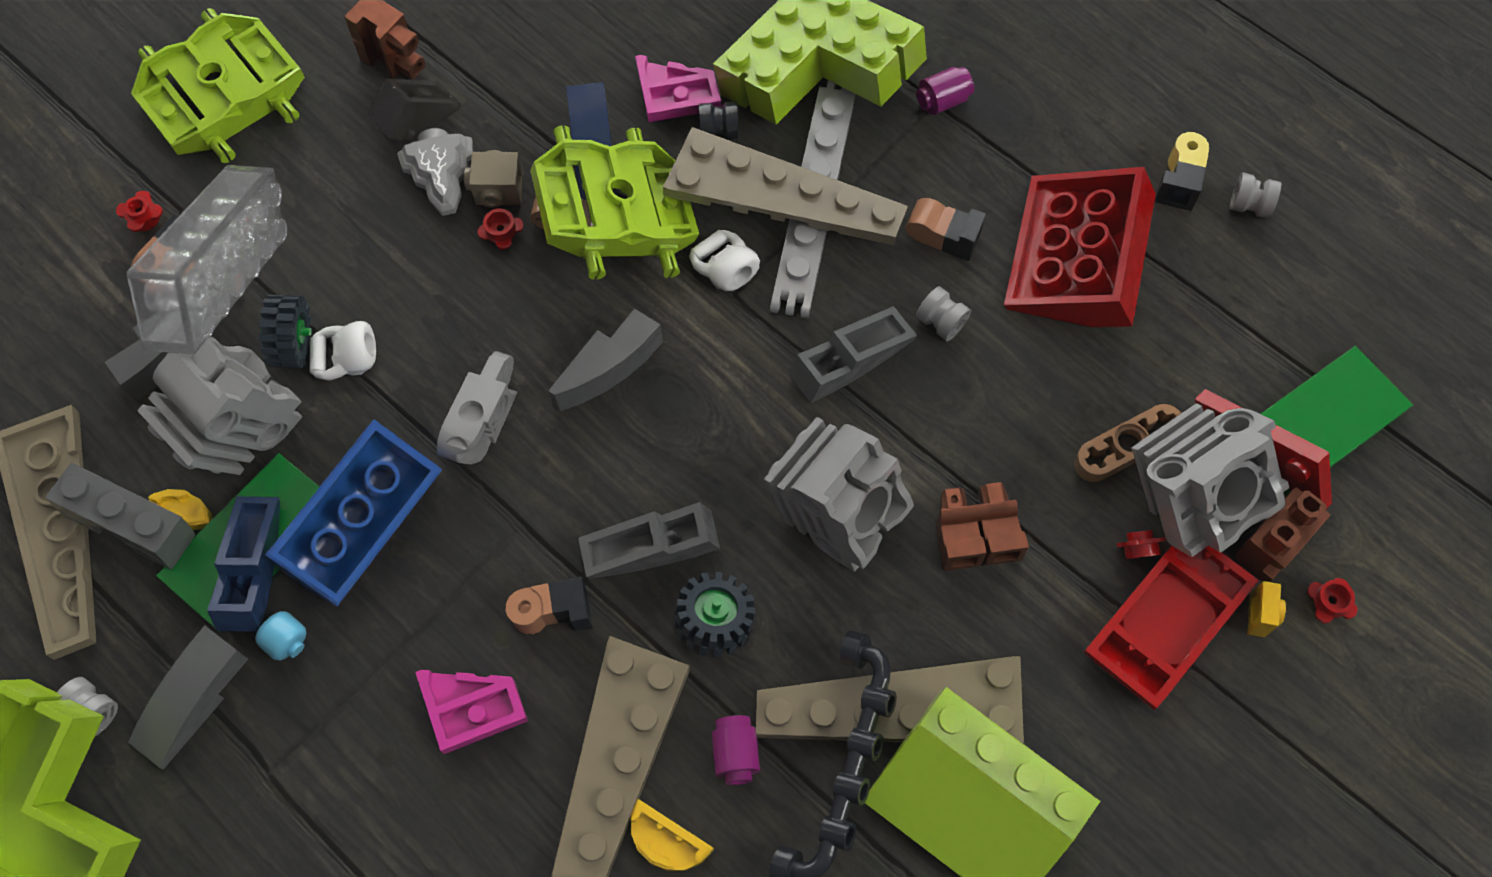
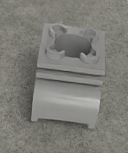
M201 334L191 347L176 343L154 371L153 380L164 394L152 392L148 399L156 407L142 405L138 412L149 423L147 426L148 430L158 439L166 441L175 451L173 453L175 460L188 469H207L216 474L224 472L240 475L244 468L238 461L250 463L255 458L247 448L265 451L281 442L302 418L299 412L294 411L302 401L289 388L278 384L276 381L271 380L268 384H265L271 376L264 362L251 349L242 346H223L215 338Z
M1196 403L1131 447L1149 510L1155 515L1159 513L1166 540L1170 545L1190 557H1193L1207 546L1221 553L1235 543L1250 526L1270 518L1286 506L1283 492L1289 488L1288 481L1281 478L1271 434V430L1276 427L1274 420L1245 408L1228 410L1215 417L1214 411L1207 409L1203 412L1202 406Z
M818 417L814 419L807 429L797 436L792 447L779 461L772 465L768 475L764 478L785 523L792 528L796 525L798 531L804 535L808 532L812 541L820 550L854 572L858 567L864 569L877 553L878 546L882 540V535L878 532L880 528L888 532L892 527L902 522L914 507L911 495L902 482V470L898 459L883 451L878 438L849 424H844L839 431L832 424L826 427L824 421Z

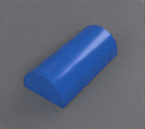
M373 419L265 556L303 587L326 602L338 606L442 469Z

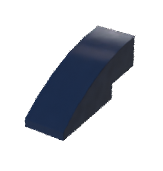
M604 82L566 86L572 140H592L612 146ZM575 165L580 197L583 200H587L585 191L582 188L579 167ZM612 189L613 193L618 196L617 189Z
M236 497L214 563L219 576L207 610L217 631L257 632L262 625L274 570V564L265 555L278 540L281 503L279 497Z

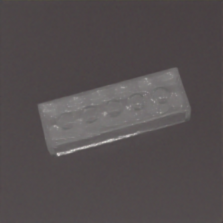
M227 165L126 272L143 351L196 354L207 338L211 337L221 320L227 316L234 303L243 295L248 285L258 276L265 263L272 258L279 245L285 241L287 224L284 219H281L279 205L281 203L282 191L280 184L276 183L274 168Z

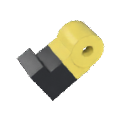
M1186 132L1177 138L1168 158L1170 171L1165 170L1156 189V203L1192 211L1202 190L1209 153V143L1202 135L1195 132Z

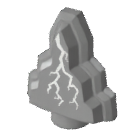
M439 128L424 130L419 134L418 141L404 145L403 149L397 153L404 173L412 174L416 186L426 189L429 202L442 216L456 213L462 196L460 182L464 179L465 168L468 167V161L472 159V152H474L472 138L462 134H448L445 130Z

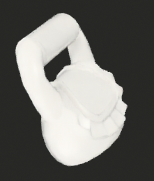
M717 230L692 248L689 255L693 268L701 275L709 277L712 284L717 289L723 291H733L745 285L756 274L760 264L759 257L755 251L746 247L744 241L737 234L727 230ZM727 242H731L732 245L727 244L725 249L717 253L715 256L712 255L708 263L702 262L703 259H705L707 256H709L714 251L719 249L721 246H723Z
M355 321L346 326L325 327L310 338V373L317 379L330 381L340 378L345 374L361 375L375 363L376 342L373 330L367 322ZM332 337V361L334 366L326 370V339Z

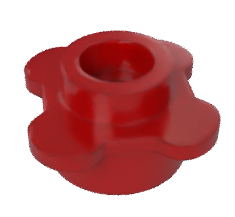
M139 191L135 194V197L128 199L126 203L119 204L116 208V214L120 218L126 219L128 222L127 227L130 231L139 232L148 231L155 227L163 214V209L160 205L154 204L151 201L149 192Z
M497 208L485 215L483 225L478 228V236L482 240H490L496 243L499 249H507L512 245V238L516 233L523 230L524 225L520 218H513L509 211ZM504 227L502 231L497 230L498 228Z
M1147 530L1126 533L1128 542L1116 543L1117 547L1124 546L1126 559L1161 555L1159 542L1166 541V538H1154L1153 531Z
M1335 578L1334 580L1327 581L1325 584L1313 582L1308 586L1307 595L1314 601L1316 607L1314 615L1319 622L1328 624L1334 618L1352 619L1356 616L1358 609L1354 604L1355 595L1344 579ZM1329 597L1334 598L1336 603L1331 604L1328 600Z

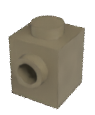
M498 150L472 152L471 167L465 168L464 183L466 190H471L476 205H483L489 208H496L501 205H521L524 172L518 152H501Z

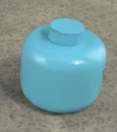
M280 611L270 616L260 626L255 640L256 644L272 659L281 661L289 656L294 658L303 650L305 646L303 642L307 632L304 625L290 613Z

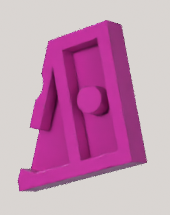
M635 56L648 122L699 114V103H711L713 106H721V99L713 70L699 67L688 68L683 64L671 61L668 62L667 66L649 63L647 56Z
M430 670L415 672L440 751L443 754L528 721L512 677L497 675L478 677L475 674L456 672V675L432 673Z

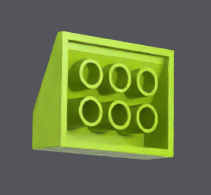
M945 687L938 692L873 783L865 804L960 877H1045L1075 840L1101 801L949 688Z

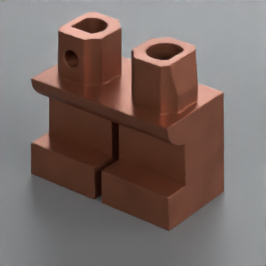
M360 0L344 16L359 59L364 63L372 66L377 60L384 62L393 80L399 73L413 80L425 68L424 57L415 52L419 44L417 34L408 29L404 14L383 0Z
M990 483L981 486L978 491L981 504L967 506L964 489L952 488L942 491L940 513L936 527L943 571L979 567L983 560L985 566L1023 560L1029 549L1025 531H1021L1017 501L1008 499L1003 483Z
M1295 487L1284 498L1286 506L1270 518L1265 519L1233 556L1235 560L1262 582H1271L1281 569L1286 568L1330 517L1331 514L1325 510L1327 508L1326 504L1310 491L1302 492Z

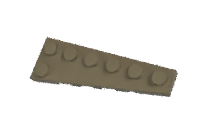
M694 127L691 128L663 186V195L670 198L708 206L711 205V202L732 206L733 211L748 214L749 210L771 215L770 219L785 222V218L806 222L808 227L825 231L832 230L840 234L891 245L894 244L908 208L907 205Z
M72 405L0 431V472L46 656L53 660L96 643L88 528L64 517L45 499L71 462L83 468L79 412Z
M609 637L552 877L609 876L631 821V813L637 798H640L690 672V665L620 639Z
M1020 656L891 672L888 689L896 692V706L889 718L879 715L874 731L875 733L882 734L883 742L903 743L938 692L947 687L1021 743H1024ZM873 675L757 690V738L848 741L849 735L853 728L857 727L861 715L862 693L865 687L870 685Z

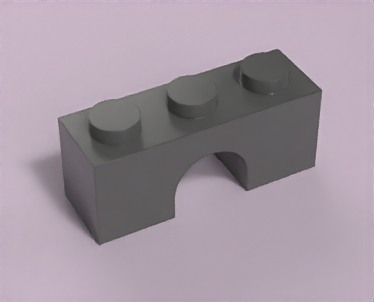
M72 462L45 497L64 517L98 534L104 530L125 542L136 553L170 570L176 565L196 535L181 516Z

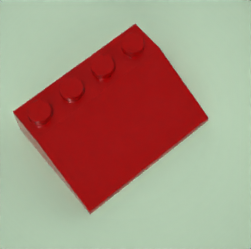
M1134 167L1031 177L1004 301V307L1007 310L1089 327H1133L1156 197L1145 168Z

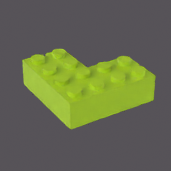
M778 0L713 63L721 96L737 102L738 105L744 108L750 105L751 112L776 125L822 78L881 107L902 86L901 78L907 80L927 60L924 26L869 0Z
M30 679L0 680V877H124L141 840L65 801L104 716L71 699L61 700L63 695Z

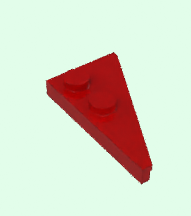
M1207 389L1195 398V404L1201 405L1203 412L1210 409L1214 411L1215 417L1228 410L1242 408ZM1275 425L1276 427L1271 430L1281 478L1288 481L1291 490L1297 487L1302 492L1310 491L1326 504L1327 508L1325 510H1327L1332 504L1330 453Z

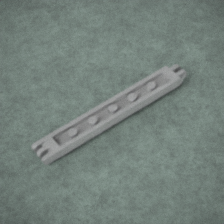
M828 80L827 87L819 86L801 167L838 180L856 94L843 87L841 90L835 89L836 84ZM789 220L770 312L778 313L781 300L787 301L785 315L793 316L796 303H801V318L809 319L827 231L808 227L806 222Z

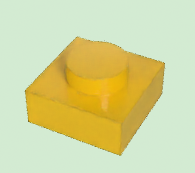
M1263 581L1250 593L1248 635L1266 637L1279 625H1282L1286 613V602L1280 599L1281 584Z

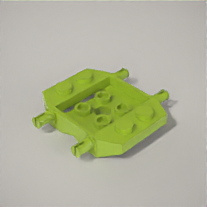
M208 8L209 15L205 10L201 14V19L205 23L199 26L187 41L165 46L157 52H154L151 46H143L149 57L142 48L139 49L138 56L142 59L131 94L177 155L213 149L222 163H229L225 153L231 160L235 158L236 154L226 143L225 140L274 110L280 113L286 123H293L290 115L295 121L299 118V112L295 110L289 100L305 77L301 68L259 18L227 13L217 15L214 9ZM226 40H228V42L233 46V48L242 57V59L246 62V64L251 68V70L255 73V75L260 79L262 83H259L253 74L248 70L244 63L239 59L235 52L226 43ZM213 72L221 73L215 80H205ZM167 75H172L204 118L198 119L168 81Z
M558 126L553 130L557 145L535 160L530 170L547 244L578 257H583L586 260L589 278L594 280L595 276L597 280L606 275L601 258L606 256H657L661 262L663 276L665 278H668L669 275L670 278L676 277L680 274L675 253L694 243L699 235L691 203L663 195V186L676 160L656 142L643 141L642 132L639 128H636V130L631 128L626 131L625 135L628 141L607 146L592 140H572L569 127L564 126L563 129V126ZM573 165H578L582 188L585 191L593 227H588ZM612 189H620L628 198L623 199L616 196Z

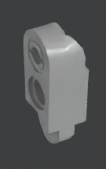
M495 351L489 356L481 375L468 372L439 433L437 454L441 458L457 463L474 464L483 459L491 442H496L517 395V391L508 389L514 365V359L511 355Z

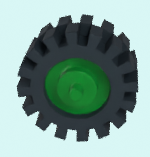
M267 295V298L263 301L264 307H261L260 314L262 320H259V327L261 328L259 342H262L260 350L261 354H264L263 361L267 363L268 367L303 368L307 364L306 359H309L308 348H310V336L312 335V329L310 328L312 321L311 315H308L310 308L309 304H307V299L300 295Z
M708 572L700 574L699 582L693 577L688 581L687 588L682 587L679 599H677L674 626L678 628L677 636L680 641L687 638L686 647L691 651L696 645L700 646L699 655L705 657L708 649L713 650V658L721 657L723 649H726L727 654L730 655L735 652L737 645L741 648L746 642L747 636L749 637L755 616L754 598L752 594L746 596L748 587L744 583L739 587H735L737 578L732 575L729 576L727 582L723 581L722 572H715L713 580L709 579Z

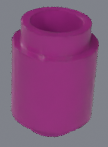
M950 67L922 79L919 82V89L916 91L918 104L924 111L927 110L930 114L936 115L967 101L968 96L974 93L973 79L964 67L958 69Z
M737 715L715 720L716 730L712 731V744L716 777L725 778L726 785H741L752 782V775L760 772L756 728L751 726L750 717Z

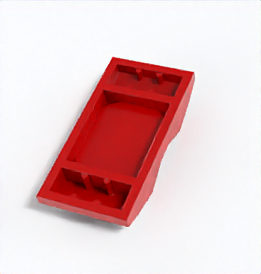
M1171 546L1083 653L1155 711L1259 580L1224 553H1220L1210 546L1205 547L1193 557Z

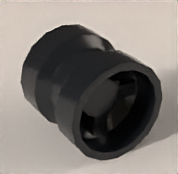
M725 102L722 106H713L711 103H699L700 130L718 137L723 136L727 140H738L737 102Z

